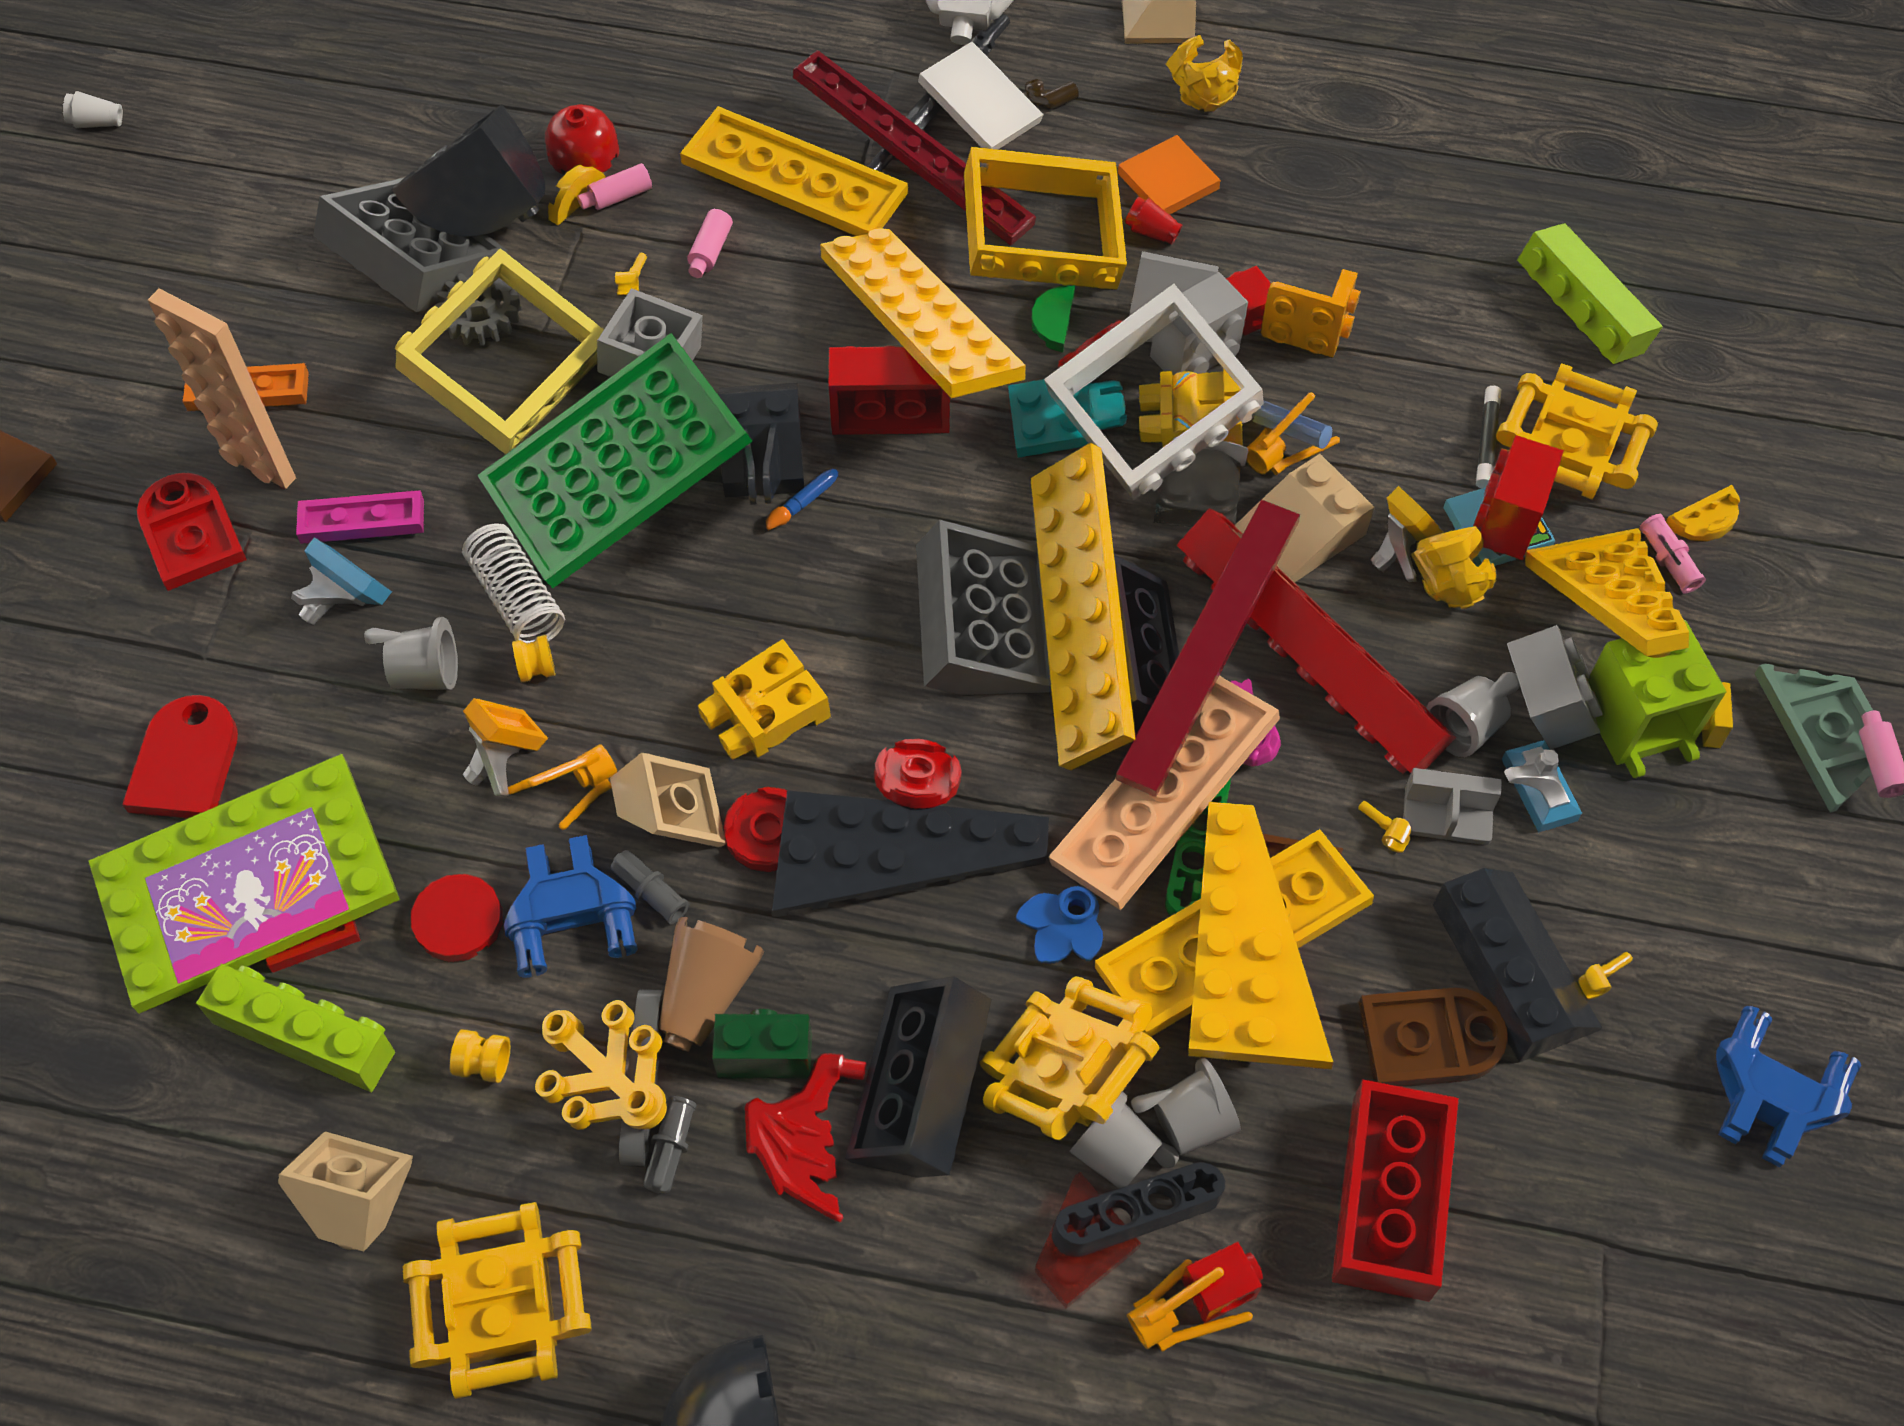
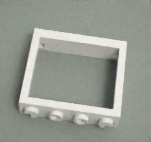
M1175 284L1165 289L1044 379L1051 397L1086 441L1102 449L1103 462L1133 500L1150 489L1153 491L1158 489L1164 477L1174 470L1178 472L1188 467L1194 461L1195 454L1206 446L1214 447L1226 438L1229 429L1240 421L1242 423L1250 421L1252 414L1264 404L1262 388ZM1181 316L1240 387L1241 391L1132 470L1073 395Z

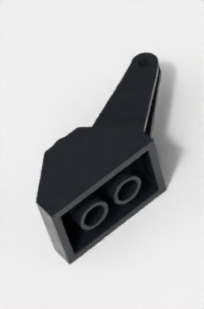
M798 383L719 387L717 394L752 440L750 444L721 464L725 497L749 496L750 505H757V495H764L765 504H772L774 494L798 493L804 488Z

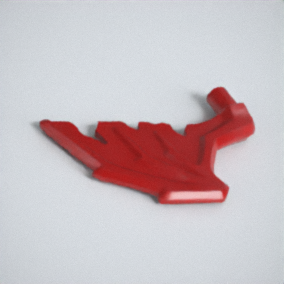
M823 1053L816 1058L809 1078L800 1092L773 1104L766 1103L757 1097L745 1105L746 1147L748 1154L755 1153L779 1196L786 1192L796 1200L841 1223L843 1214L839 1213L838 1198L832 1194L822 1192L818 1185L810 1179L814 1177L828 1182L831 1179L837 1178L836 1159L825 1150L826 1147L834 1146V1140L831 1135L832 1126L829 1120H822L815 1113H823L828 1109L830 1093L840 1077L864 1080L867 1062L844 1058L843 1054Z

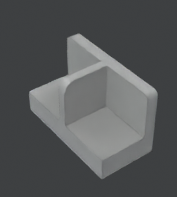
M1413 768L1405 786L1403 819L1408 821L1411 826L1410 835L1489 845L1493 833V810L1501 796V779Z

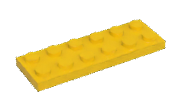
M719 106L680 153L681 163L855 236L868 234L873 229L883 228L908 194V183Z
M1320 829L1270 858L1298 948L1373 904L1374 895ZM1201 899L1095 960V969L1114 995L1127 1000L1138 998L1151 1004L1152 1018L1143 1033L1150 1037L1192 1012Z

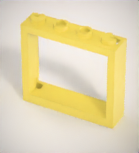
M500 248L491 258L488 256L482 258L474 268L473 275L465 283L459 281L455 284L447 296L448 300L439 308L437 306L432 307L423 317L421 326L413 334L411 332L405 333L397 342L395 349L396 369L500 451L507 454L518 446L597 364V340L604 329ZM498 278L582 342L506 421L421 355Z

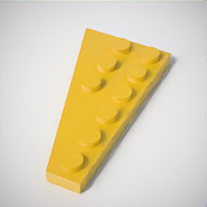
M1639 528L1526 551L1525 566L1645 656L1660 658L1668 656L1671 651L1689 648V630L1679 610L1673 608V597L1670 592L1665 591V581L1653 557L1648 556L1646 542H1641Z
M1209 802L1188 1056L1332 1070L1333 1059L1254 805Z

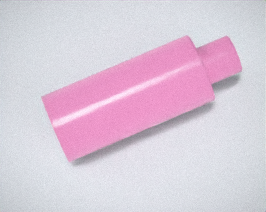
M641 163L588 184V192L578 195L577 199L583 210L591 206L601 210L652 189V182L647 169Z
M719 209L708 211L687 257L690 264L688 272L691 276L701 278L704 272H709L713 269L733 224L732 218L726 212Z
M1879 711L1866 712L1861 716L1864 727L1859 730V736L1878 795L1883 798L1903 795L1904 761L1892 725L1889 722L1882 721Z

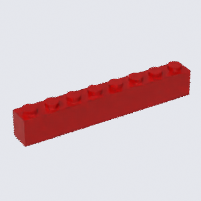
M1209 508L1180 540L1177 546L1186 554L1183 561L1190 569L1200 576L1206 573L1214 581L1210 586L1214 590L1243 533L1223 514ZM1276 565L1247 624L1255 630L1261 627L1270 636L1267 643L1274 651L1284 658L1290 655L1299 664L1295 670L1305 681L1312 686H1315L1317 683L1320 684L1329 693L1325 700L1342 715L1348 712L1358 721L1354 727L1357 732L1372 744L1378 741L1388 751L1384 757L1394 768L1403 774L1407 770L1411 773L1413 768L1427 769L1457 737Z

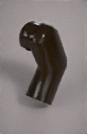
M1032 79L1026 82L1024 87L1027 93L1025 96L1034 105L1055 109L1079 97L1078 88L1072 81L1050 90L1044 89L1042 80Z

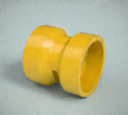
M461 1029L454 1040L451 1051V1074L465 1078L472 1074H480L484 1081L500 1083L506 1073L511 1046L509 1037L492 1035L486 1040L484 1037H480L477 1031Z

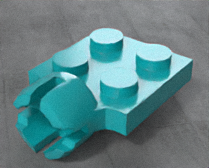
M1044 379L1008 385L1018 458L1084 447L1089 444L1051 397ZM1111 380L1094 384L1089 383L1073 395L1100 430L1121 427L1126 424L1127 415H1124L1126 410L1124 396L1119 391L1123 390L1119 381Z

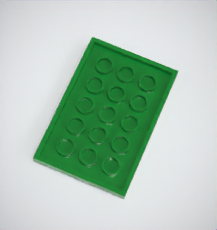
M670 333L478 474V477L544 580L554 588L746 447L752 440L673 334Z

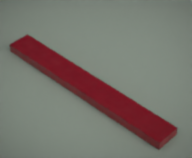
M819 50L815 51L793 69V78L966 211L964 183L966 163ZM981 186L984 226L1012 246L1035 225L1036 216L999 188Z
M1261 499L1135 737L1136 740L1133 741L1116 773L1117 781L1157 797L1299 523L1300 514Z

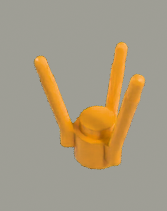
M1308 393L1273 430L1265 427L1255 441L1247 447L1246 461L1257 473L1266 474L1271 470L1275 475H1278L1286 467L1322 452L1340 442V438L1335 436L1330 439L1328 445L1323 449L1311 446L1283 459L1286 445L1279 436L1315 398L1313 393Z
M599 744L574 760L509 786L508 792L511 795L573 771L582 787L585 788L591 785L593 789L559 823V828L565 830L599 795L612 788L608 779L617 773V769L607 750Z
M1187 1259L1147 1296L1133 1303L1135 1309L1127 1313V1318L1135 1334L1146 1349L1157 1344L1160 1351L1163 1352L1176 1343L1252 1320L1253 1315L1251 1312H1243L1173 1332L1172 1328L1179 1324L1173 1310L1224 1275V1270L1218 1267L1169 1300L1160 1299L1182 1278L1186 1266L1192 1264V1261Z

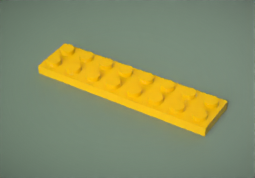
M877 228L869 231L868 234L855 237L841 236L832 242L820 244L821 258L951 399L1025 380L1026 365L890 229Z
M1092 443L1085 445L1031 478L1058 762L1060 767L1068 770H1073L1136 740L1102 449Z

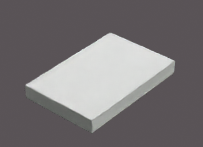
M973 42L960 48L919 75L918 82L981 148L998 150L1039 124L1042 120L1043 113Z

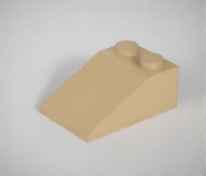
M1318 454L1290 472L1262 499L1300 514L1299 523L1277 564L1294 582L1365 536L1374 511V506L1321 454ZM1259 503L1235 524L1242 533H1244Z

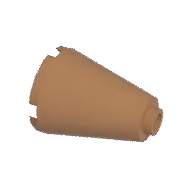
M680 917L675 926L658 1030L666 1034L663 1042L686 1052H689L691 1045L701 1047L714 1029L715 1014L725 1013L760 962L764 953L763 949L756 945L752 953L744 948L747 939L697 920L694 928L687 927V917Z

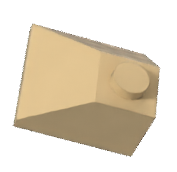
M1122 0L1125 44L1183 43L1187 39L1195 37L1196 0Z
M641 753L610 777L618 817L652 834L716 847H722L726 844L710 768Z
M324 1132L279 1174L278 1183L318 1239L335 1243L343 1249L364 1252L386 1228L411 1167L413 1156Z

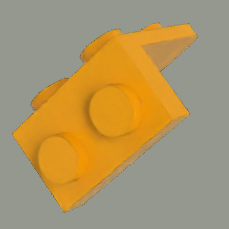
M1342 269L1332 297L1284 283L1272 282L1267 294L1261 328L1262 336L1277 343H1286L1309 350L1312 353L1334 357L1341 337L1348 339L1354 323L1355 316L1348 314H1354L1361 291L1354 289L1358 273Z

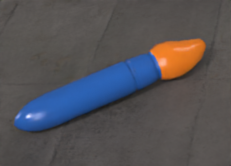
M830 469L823 472L791 497L783 506L774 509L766 520V529L771 530L789 522L792 516L800 512V510L815 500L836 481L839 474L838 470Z

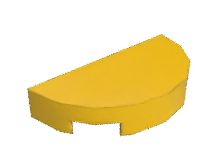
M577 165L566 172L556 185V187L560 188V191L556 196L554 205L551 203L548 205V219L556 225L561 224L580 207L577 196L588 192V184L605 178L604 173L594 167H584L582 165Z
M1730 485L1668 516L1666 523L1675 534L1689 540L1711 541L1722 538L1733 528L1739 514L1738 504L1740 502L1739 495L1733 485Z

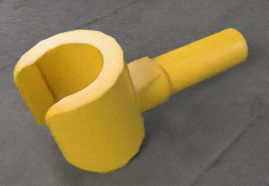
M638 254L629 272L615 273V283L618 284L617 295H627L631 288L639 291V275L647 259L646 254Z
M1363 801L1358 809L1386 830L1382 837L1383 844L1394 852L1402 853L1410 841L1411 826L1409 822L1402 818H1394L1392 820L1368 802Z
M1624 952L1607 964L1590 966L1585 974L1578 979V983L1586 998L1594 999L1610 991L1612 987L1607 977L1630 963L1632 956L1628 952Z

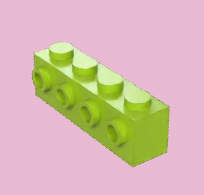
M1566 223L1534 232L1517 259L1526 269L1529 276L1538 282L1551 296L1553 302L1563 309L1575 322L1577 328L1584 332L1600 349L1601 354L1613 364L1644 354L1663 327Z
M221 963L196 1002L197 1006L212 1024L366 1091L373 1092L395 1054V1050L384 1035L385 1028L366 1017H360L358 1021L344 1016L345 1012L340 1007L329 1001L321 999L316 1004L304 999L305 995L300 990L289 984L280 982L278 987L266 983L264 982V976L247 966L241 965L236 970Z

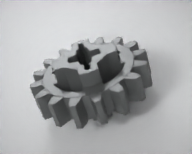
M462 273L458 274L459 281L465 283L469 279ZM498 278L446 329L449 331L450 338L454 340L462 335L465 345H468L472 339H478L481 346L485 344L487 337H491L496 342L500 341L498 333L501 331L510 334L512 332L510 323H519L518 311L522 310L517 291ZM447 281L445 283L448 292H438L437 296L440 303L435 304V306L439 308L448 300L447 296L454 287V282Z

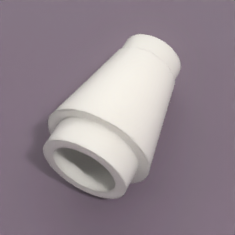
M76 91L75 94H66L63 103L64 120L66 123L73 124L75 128L121 126L123 118L121 104H115Z

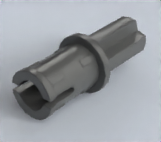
M628 850L620 854L618 853L614 857V861L610 866L611 870L636 892L635 898L638 901H646L669 924L676 923L680 917L684 916L689 908V902L680 897L663 881L664 875L661 872H653Z
M669 1096L666 1114L661 1121L658 1134L653 1135L651 1138V1144L654 1145L643 1184L645 1188L653 1192L668 1193L671 1190L681 1154L686 1153L688 1150V1144L685 1141L693 1112L697 1106L690 1099L680 1096Z

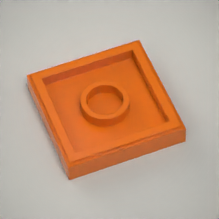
M1178 135L1118 164L1119 176L1133 191L1145 200L1150 198L1169 215L1220 188L1221 180Z

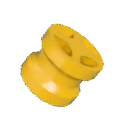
M547 635L538 636L534 642L525 643L522 640L512 642L521 683L531 681L532 677L542 674L545 677L555 676Z

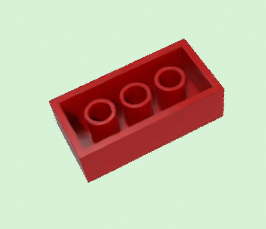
M1362 1080L1352 1103L1332 1282L1430 1302L1441 1288L1459 1098Z

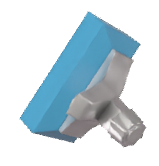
M314 537L304 550L312 565L309 569L312 572L313 581L310 585L293 591L291 599L299 605H304L299 616L309 624L314 625L334 604L351 603L363 606L366 603L383 605L392 591L335 549Z
M1545 740L1505 751L1502 757L1506 767L1504 773L1509 783H1514L1538 833L1579 820L1582 812L1558 767V754L1554 750L1549 749Z

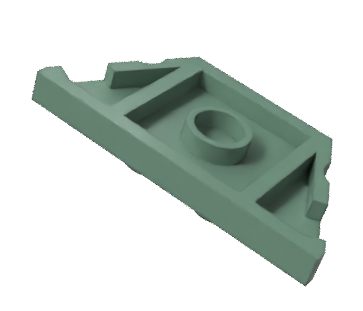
M1772 664L1760 665L1754 673L1829 812L1837 811L1872 775L1859 736V730L1864 727L1861 716L1866 712L1873 711L1871 705L1854 677L1835 674L1825 676L1816 671L1800 669L1797 674L1774 671V665Z

